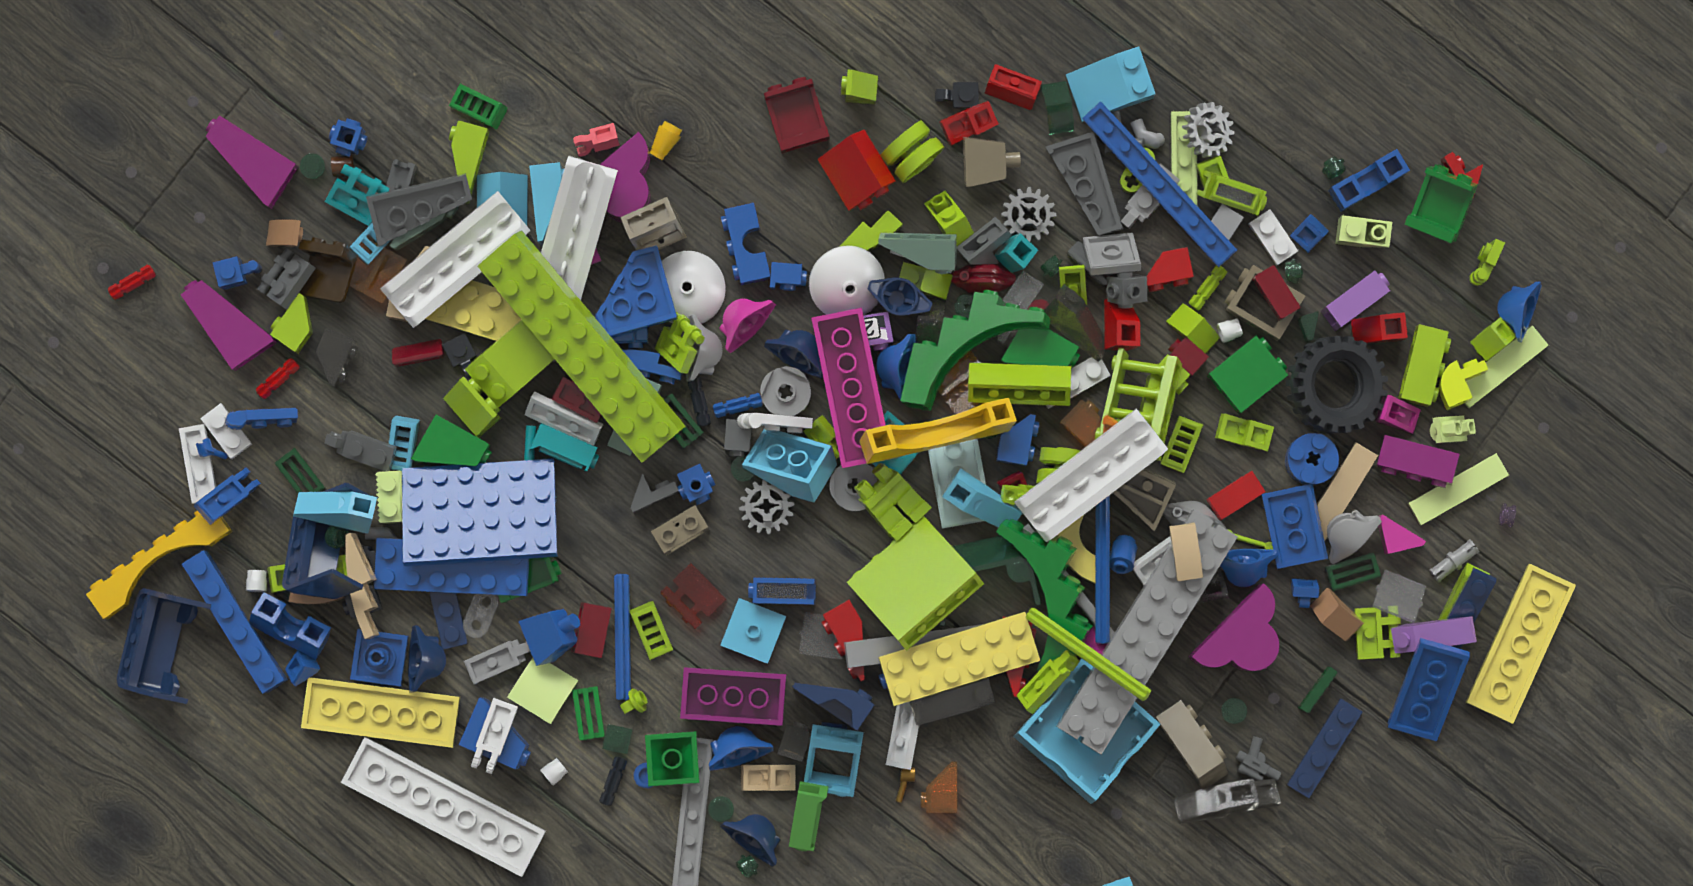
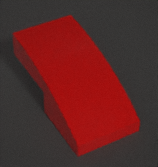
M989 101L939 121L950 145L963 140V137H969L973 134L978 135L999 124Z
M1250 471L1206 500L1219 521H1221L1266 491L1253 471Z

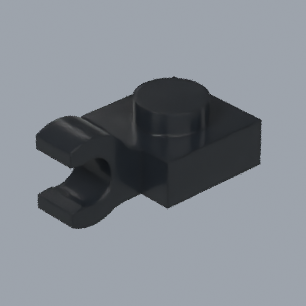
M953 82V90L936 89L935 102L953 101V109H968L979 104L978 82Z
M464 333L442 345L453 367L456 368L461 365L467 378L470 380L472 377L465 368L477 355Z

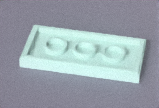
M978 439L928 450L942 529L983 522L984 520L962 511L942 497L960 468L986 485Z

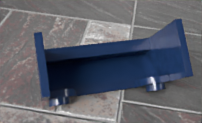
M347 482L323 491L356 492L369 495ZM293 516L282 580L283 588L293 594L328 599H338L362 590L363 584L336 570L342 533L349 531V529Z
M141 589L136 596L118 669V686L150 697L187 704L188 699L176 696L180 683L177 676L170 673L182 623L189 624L196 618L198 613L197 606L210 609L211 604L150 589Z

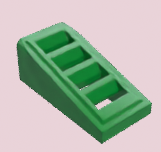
M459 84L449 104L451 108L496 130L508 109L502 103L462 84ZM466 93L470 94L464 107L460 106ZM475 98H478L473 110L470 111ZM484 103H488L482 116H480L479 113Z

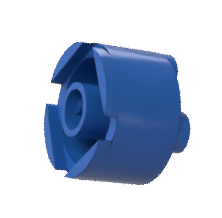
M1316 433L1305 434L1294 440L1288 447L1285 456V467L1288 474L1293 480L1304 485H1318L1327 481L1333 476L1339 464V455L1334 443L1326 436ZM1308 453H1310L1311 456L1316 455V466H1314L1313 463L1308 464L1306 462V459L1309 458Z

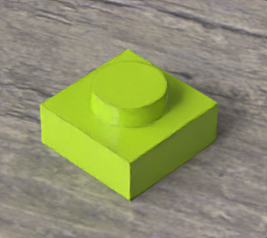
M1220 155L1195 164L1204 188L1208 177L1203 175L1205 170L1229 178Z

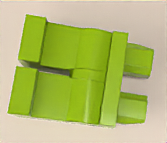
M879 463L872 471L878 481L871 486L864 479L854 489L860 497L858 501L866 508L886 534L895 541H898L913 526L909 520L916 523L932 507L915 492L898 472Z

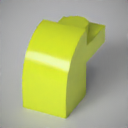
M1477 359L1466 362L1463 364L1464 369H1460L1456 360L1445 369L1439 381V392L1446 410L1471 401L1473 397L1466 381L1488 371L1485 360L1478 362Z

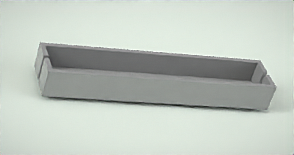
M1195 509L1191 510L1183 524L1195 523L1203 578L1177 581L1174 554L1170 544L1101 654L1143 685L1149 680L1238 537L1219 524L1212 527L1211 525L1214 521ZM1093 667L1056 727L1075 739H1078L1081 735V743L1102 755L1137 697Z

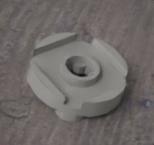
M789 366L776 368L765 376L761 384L762 402L767 410L774 415L796 416L807 407L810 401V384L806 376L796 368ZM786 385H789L793 395L791 397L787 396L786 399L781 398L782 394L778 392L779 388H785Z
M866 463L842 468L840 465L836 468L830 479V493L837 505L848 511L866 509L858 501L859 495L853 493L852 489H848L847 484L852 483V479H857L858 483L865 479L871 486L875 484L878 479L872 473L873 468Z

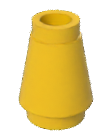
M664 121L662 126L659 125L650 154L663 160L681 138L679 135L682 130Z

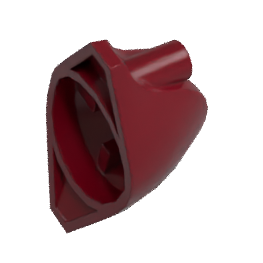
M968 264L950 273L953 275L951 283L974 295V292L983 293V290H991L998 293L1016 284V275L998 264Z

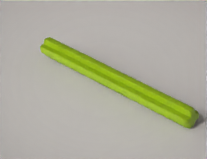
M1031 608L1026 614L1028 621L1141 701H1145L1151 693L1149 688L1040 611Z

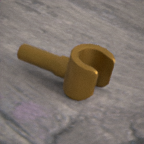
M915 768L901 770L897 802H902L907 782H915Z

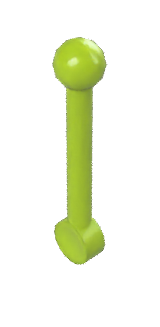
M1235 534L1238 536L1236 540L1273 550L1272 542L1264 543Z

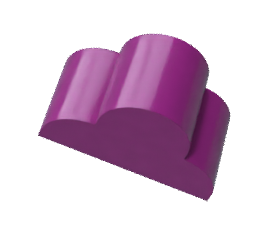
M637 132L600 164L618 170L606 214L611 219L621 223L620 217L649 205L651 201L650 190L643 177L650 165V153L645 139Z
M1264 583L1259 584L1188 658L1195 664L1206 668L1220 667L1230 663L1243 671L1262 670L1272 664L1279 652V639L1275 630L1268 624L1275 611V599L1271 590Z

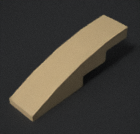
M1358 443L1353 445L1343 464L1339 467L1329 486L1326 487L1317 502L1324 541L1327 538L1329 522L1344 512L1378 455Z
M349 533L346 535L347 576L363 584L362 590L350 595L365 639H372L380 634L369 611L378 608V605L368 584L377 579L357 534Z

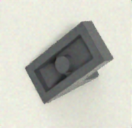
M994 217L957 246V251L970 264H998L999 262L992 251L1012 237V235Z
M642 474L631 505L632 512L636 513L679 493L676 483H670L669 480L663 481L655 485L656 490L652 492Z

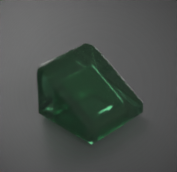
M1319 311L1302 316L1298 320L1304 340L1307 343L1314 338Z

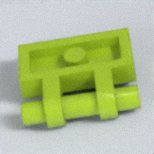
M1495 239L1482 246L1477 257L1480 260L1479 268L1469 276V281L1472 285L1479 286L1488 280L1505 242Z
M676 312L677 319L672 320L671 327L664 326L654 349L680 373L688 374L697 353L692 346L694 342L702 344L705 337L697 326L690 324V320L685 315Z
M1397 606L1387 607L1388 617H1381V607L1354 609V614L1364 623L1355 632L1357 660L1384 658L1383 648H1390V658L1400 657V653H1395L1391 633V628L1401 624V616H1398ZM1382 625H1388L1389 640H1383Z

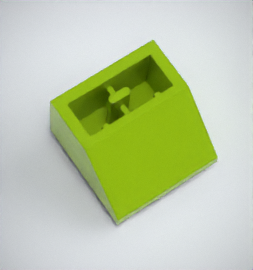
M462 377L443 399L473 434L479 438L501 419L497 414L501 410L489 397L485 400L481 396L484 391L473 378L468 381L465 377Z

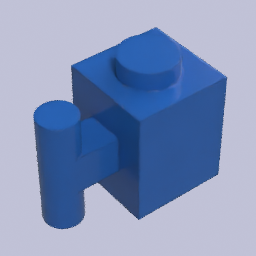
M237 256L213 262L218 286L222 290L248 284L246 275L260 273L262 270V266L256 261L251 260L243 264L242 259Z

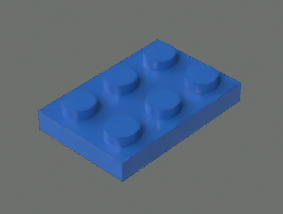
M1313 484L1262 494L1273 550L1277 552V557L1275 558L1277 569L1328 559Z

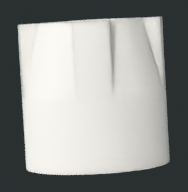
M1237 318L1217 324L1218 333L1223 343L1241 337L1243 334Z
M248 570L246 591H267L266 572L264 570Z
M557 758L541 769V772L552 785H555L568 773Z

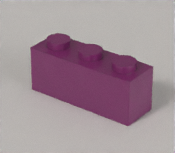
M1385 435L1377 466L1382 468L1381 472L1396 476V473L1400 472L1407 474L1406 479L1421 482V479L1424 478L1431 480V485L1446 488V485L1452 486L1460 454Z

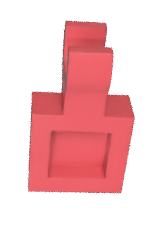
M614 123L589 129L590 134L579 135L573 138L575 147L584 145L576 148L579 157L588 155L592 148H594L595 152L620 146Z

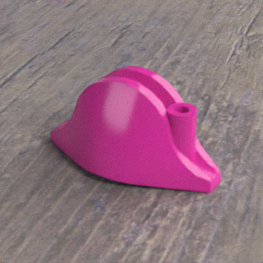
M738 299L733 301L726 308L723 315V324L719 327L720 331L727 337L726 350L732 353L752 338L764 325L776 304L771 300L754 302L748 299Z

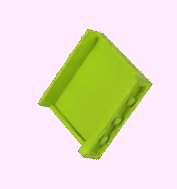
M924 516L916 523H912L913 526L898 541L893 540L880 554L875 555L871 562L854 573L852 578L847 581L852 590L878 617L906 651L984 585L977 573Z

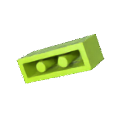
M1421 324L1415 327L1398 399L1425 407L1430 406L1431 402H1436L1439 388L1435 387L1437 378H1441L1445 368V363H1442L1443 353H1448L1451 339L1447 338L1448 331Z

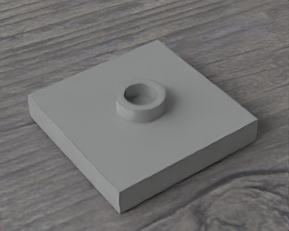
M1133 233L1083 237V247L1090 275L1141 271V261Z

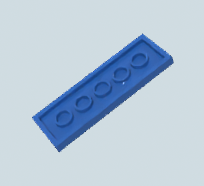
M376 538L375 576L377 580L374 581V589L527 596L529 558L404 566L403 539Z

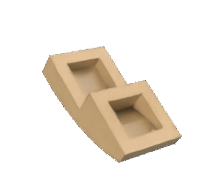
M1195 523L1169 526L1177 581L1203 578Z
M741 765V790H795V765Z

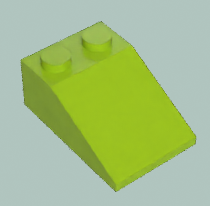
M521 320L474 359L465 370L495 405L500 407L554 360V357Z

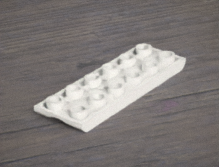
M568 156L541 254L581 300L618 170Z
M497 191L380 289L414 328L480 274L481 270L477 266L512 235L521 230L526 235L530 229Z
M1136 408L1014 503L1047 542L1163 455L1168 448Z

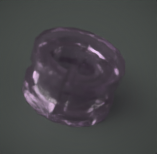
M1506 503L1502 504L1499 514L1500 526L1507 524L1508 527H1513L1516 505L1508 507Z

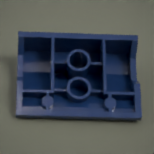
M795 683L793 685L794 689L855 730L859 729L874 706L870 702L873 697L861 689L856 693L853 690Z

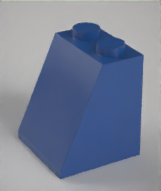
M478 699L459 743L460 746L474 752L477 750L476 744L491 706V702L488 699ZM511 726L497 762L513 769H519L520 766L527 764L531 752L528 751L529 744L513 726ZM483 750L482 755L491 758L492 752Z

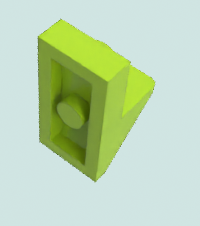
M903 262L899 278L911 281L924 295L944 300L947 299L953 275L948 273H936L935 270H929L925 267Z
M1084 265L1059 267L1062 312L1088 310Z

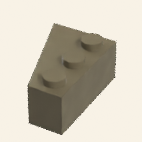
M1144 468L1113 493L1155 531L1175 489L1176 482Z
M1180 700L1156 716V719L1174 748L1186 762L1188 769L1193 772L1199 781L1202 790H1205L1228 774L1224 759L1227 757L1219 745L1215 747L1209 740L1212 736L1205 725L1200 727L1195 721L1198 716L1191 705L1185 706Z

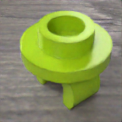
M631 689L628 692L629 700L620 705L624 714L634 708L642 713L646 711L648 701L642 691Z

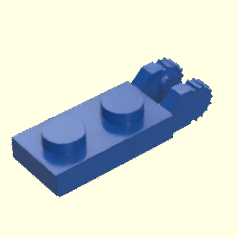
M296 408L236 411L227 414L225 423L227 428L241 430L245 425H251V428L256 429L265 428L267 424H277V427H291L292 423H297L298 411Z
M247 467L235 476H230L195 503V509L210 525L246 499L261 484L257 479L249 483L245 488L240 484V481L244 480L250 473Z

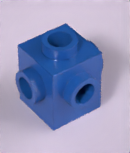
M346 119V122L338 120L336 126H332L329 140H331L330 144L336 148V153L350 157L351 153L358 155L359 150H364L367 136L365 135L366 131L360 127L361 123ZM348 135L354 136L351 144L345 142V138Z
M700 464L677 474L681 485L677 486L683 500L688 498L690 503L695 501L699 505L711 499L709 494L714 493L711 487L715 486L710 472L704 473ZM694 482L701 483V487L698 490L692 489Z

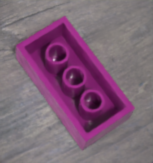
M684 667L680 719L783 726L786 674Z

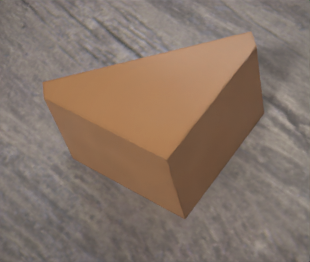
M1326 588L1310 605L1320 622L1344 641H1348L1364 624L1329 588Z

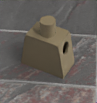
M963 137L964 185L966 187L1006 179V168L1021 166L1020 152L1006 153L1004 142Z

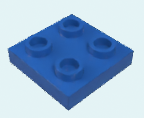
M357 629L350 680L402 686L409 636L379 632L380 635L372 639H365L361 629Z

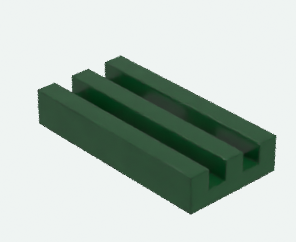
M671 393L664 401L667 404L672 401L696 431L692 435L684 427L682 431L688 437L686 441L678 433L674 436L685 449L704 432Z
M293 448L275 462V465L297 494L303 491L283 466L285 461L309 492H321L326 489L296 448ZM293 455L296 457L318 486L314 489L290 457Z
M1374 552L1325 567L1332 591L1381 577ZM1367 559L1371 560V564L1333 575L1332 570ZM1374 569L1375 573L1336 584V579Z
M1327 667L1298 706V709L1304 713H1309L1333 681L1337 671Z

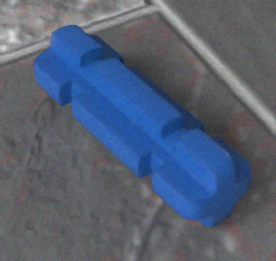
M756 393L748 398L744 396L726 401L727 403L725 404L723 402L714 404L713 410L715 416L719 418L726 416L727 413L731 415L749 410L750 407H753V409L761 407L763 402L761 395Z

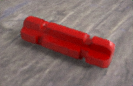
M146 265L140 269V272L136 271L120 280L118 285L115 283L110 286L108 292L114 300H117L124 296L123 293H129L144 284L145 280L149 281L154 278L156 274L150 265Z
M289 358L282 368L279 367L265 380L266 383H261L256 388L257 394L262 399L269 397L272 394V390L279 388L290 378V374H294L299 370L300 367L294 359Z

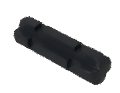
M696 377L693 381L688 382L689 390L692 391L690 395L695 414L697 413V425L704 427L710 425L711 420L709 414H707L708 407L704 390H701L703 387L701 378Z
M619 756L614 757L611 765L613 768L610 769L603 788L605 791L602 792L599 799L600 803L607 806L613 804L615 799L614 793H617L623 776L622 770H625L627 764L626 759Z

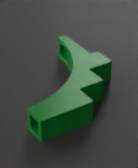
M983 290V293L974 292L969 319L958 315H953V318L944 317L938 346L931 341H922V344L913 343L900 401L909 408L931 411L936 394L946 375L959 359L972 348L993 336L1012 330L1026 328L1049 329L1051 319L1041 308L1029 307V310L1020 309V306L1015 304H1005L995 291Z
M1006 519L1000 524L996 532L1012 543L1033 568L1045 594L1048 618L1084 642L1093 626L1088 624V620L1079 614L1073 615L1071 612L1085 587L1080 585V581L1077 578L1063 575L1077 548L1072 546L1073 543L1062 536H1059V538L1055 536L1047 543L1039 533H1030L1024 529V525L1014 519ZM1048 635L1045 651L1037 670L1039 671L1050 659L1054 661L1060 657L1065 650L1070 651L1075 656L1076 654Z

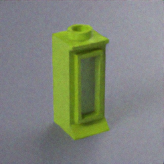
M1206 170L1204 171L1203 175L1208 177L1204 191L1198 189L1197 195L1255 215H1259L1260 210L1264 209L1267 202L1266 191Z

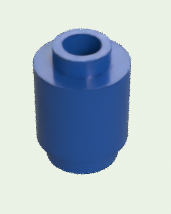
M1120 535L1112 543L1110 568L1118 574L1131 572L1134 568L1137 545L1132 537Z

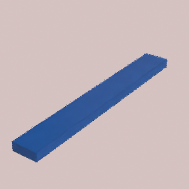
M1101 101L1082 118L1218 267L1238 251Z

